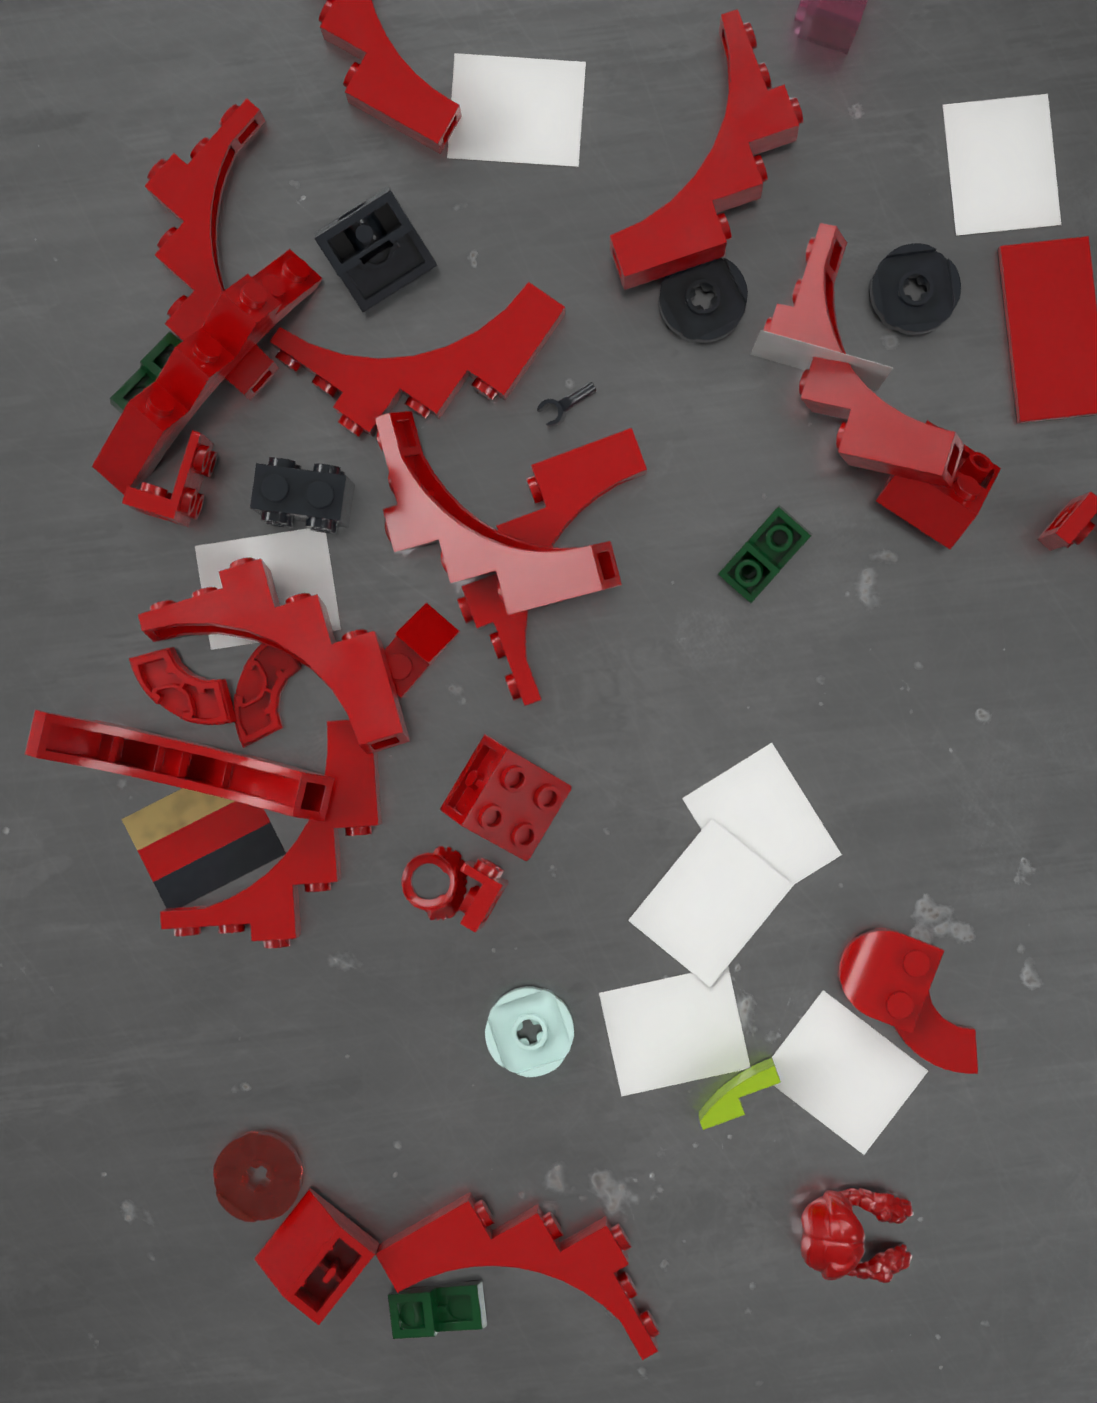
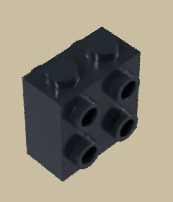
M269 457L268 465L256 463L250 509L261 515V521L267 522V525L293 528L294 521L306 522L305 527H309L311 531L337 534L338 527L349 528L355 484L345 475V472L340 471L341 467L314 463L313 471L301 469V466L296 465V461Z

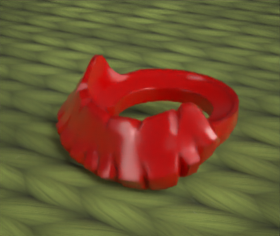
M439 846L433 853H423L414 857L406 865L402 874L401 884L406 899L414 907L426 911L430 920L437 919L439 921L440 919L452 918L459 911L458 909L467 892L465 885H467L466 878L468 875L460 871L465 861L461 859L462 856L458 851H452L450 847ZM428 863L440 867L450 878L448 892L431 900L420 897L415 892L412 884L415 871L420 866Z

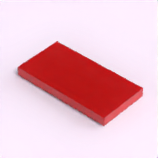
M1089 236L1000 246L998 248L1017 424L1097 415V304Z

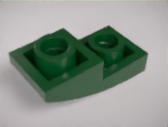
M779 505L718 575L747 601L752 603L812 536V533Z

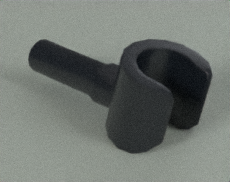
M590 382L559 401L546 399L539 404L537 411L541 412L549 405H556L558 416L546 425H560L565 420L566 411L597 391L596 387Z

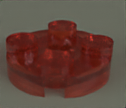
M252 1130L231 1140L217 1157L213 1168L214 1185L217 1190L215 1193L221 1206L239 1220L245 1222L272 1220L283 1215L295 1202L302 1187L304 1167L296 1150L284 1138L271 1132ZM263 1166L267 1169L266 1177L270 1180L269 1184L266 1186L259 1183L256 1187L251 1186L248 1183L251 1175L247 1172V1169L249 1167L257 1169Z

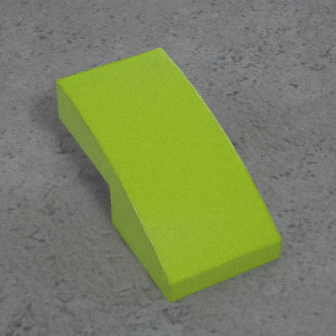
M772 1057L742 1071L709 1098L698 1112L703 1130L745 1115L740 1097L781 1083Z

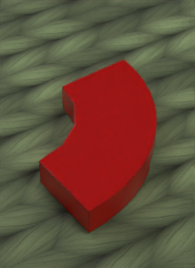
M262 643L254 650L244 665L238 681L236 694L234 695V712L237 720L235 727L243 748L284 728L280 715L281 695L289 680L303 669L301 663L288 654Z
M168 647L129 658L134 675L146 694L156 704H160L169 712L180 717V719L203 725H221L237 721L226 679H207L194 674L181 662L175 647Z
M929 992L913 1033L894 1027L901 1039L916 1054L931 1064L953 1072L978 1074L976 1030L973 1027L955 1025L943 1018L933 1006Z

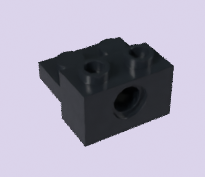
M389 186L314 233V239L337 275L344 282L362 312H365L437 266L435 259ZM386 241H391L392 244L365 262L362 260V257Z

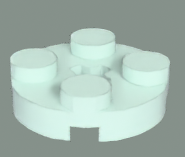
M534 986L516 988L504 994L491 1008L485 1028L486 1044L493 1059L503 1068L505 1067L509 1071L524 1077L542 1076L559 1067L569 1053L574 1038L573 1019L566 1004L552 991ZM530 1019L533 1025H541L543 1031L537 1033V1042L529 1043L526 1037H518L517 1031L523 1028L522 1021Z

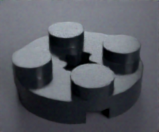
M922 243L906 244L890 252L877 266L870 284L871 303L884 326L903 334L919 335L931 332L944 323L951 316L961 295L960 276L954 263L949 258L946 259L943 254L937 252L936 248ZM910 278H917L919 285H926L927 292L920 295V301H914L911 295H905L903 288L909 285Z
M718 258L667 275L660 287L659 308L667 326L687 342L709 343L720 340L737 327L745 313L748 297L747 284L739 268L726 258ZM701 286L705 292L712 290L715 293V297L710 300V308L704 309L701 305H693L691 300L696 296L694 290L696 287Z

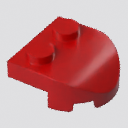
M875 928V930L865 932L853 938L845 947L839 960L838 978L845 996L861 1013L906 1032L913 1033L945 950L894 929Z

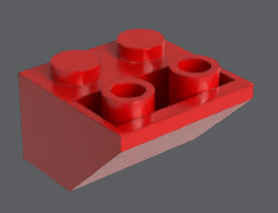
M928 420L925 422V424L937 427ZM964 444L951 488L890 475L876 502L951 550L978 515L1001 468L992 463L986 455L975 452Z
M310 1188L254 1260L287 1301L317 1325H320L374 1257L379 1242Z

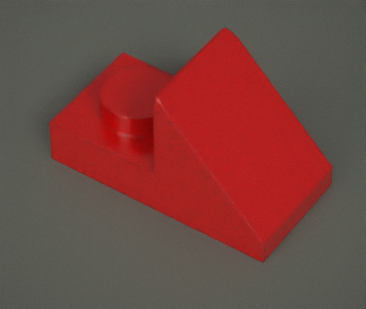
M427 602L395 633L396 637L384 650L396 693L401 698L406 695L460 632Z

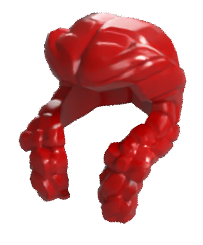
M849 1188L838 1192L834 1190L825 1191L823 1196L810 1202L803 1211L801 1218L803 1228L801 1255L810 1268L821 1272L824 1279L837 1280L848 1275L851 1277L856 1276L863 1280L870 1278L882 1283H889L892 1281L894 1274L910 1266L912 1254L907 1251L905 1244L889 1248L885 1252H880L869 1261L860 1262L865 1250V1233L860 1221L853 1213V1206H859L872 1213L878 1221L901 1224L907 1217L913 1215L911 1201L894 1197V1195L889 1193H873L871 1190L863 1188L858 1190L856 1188Z

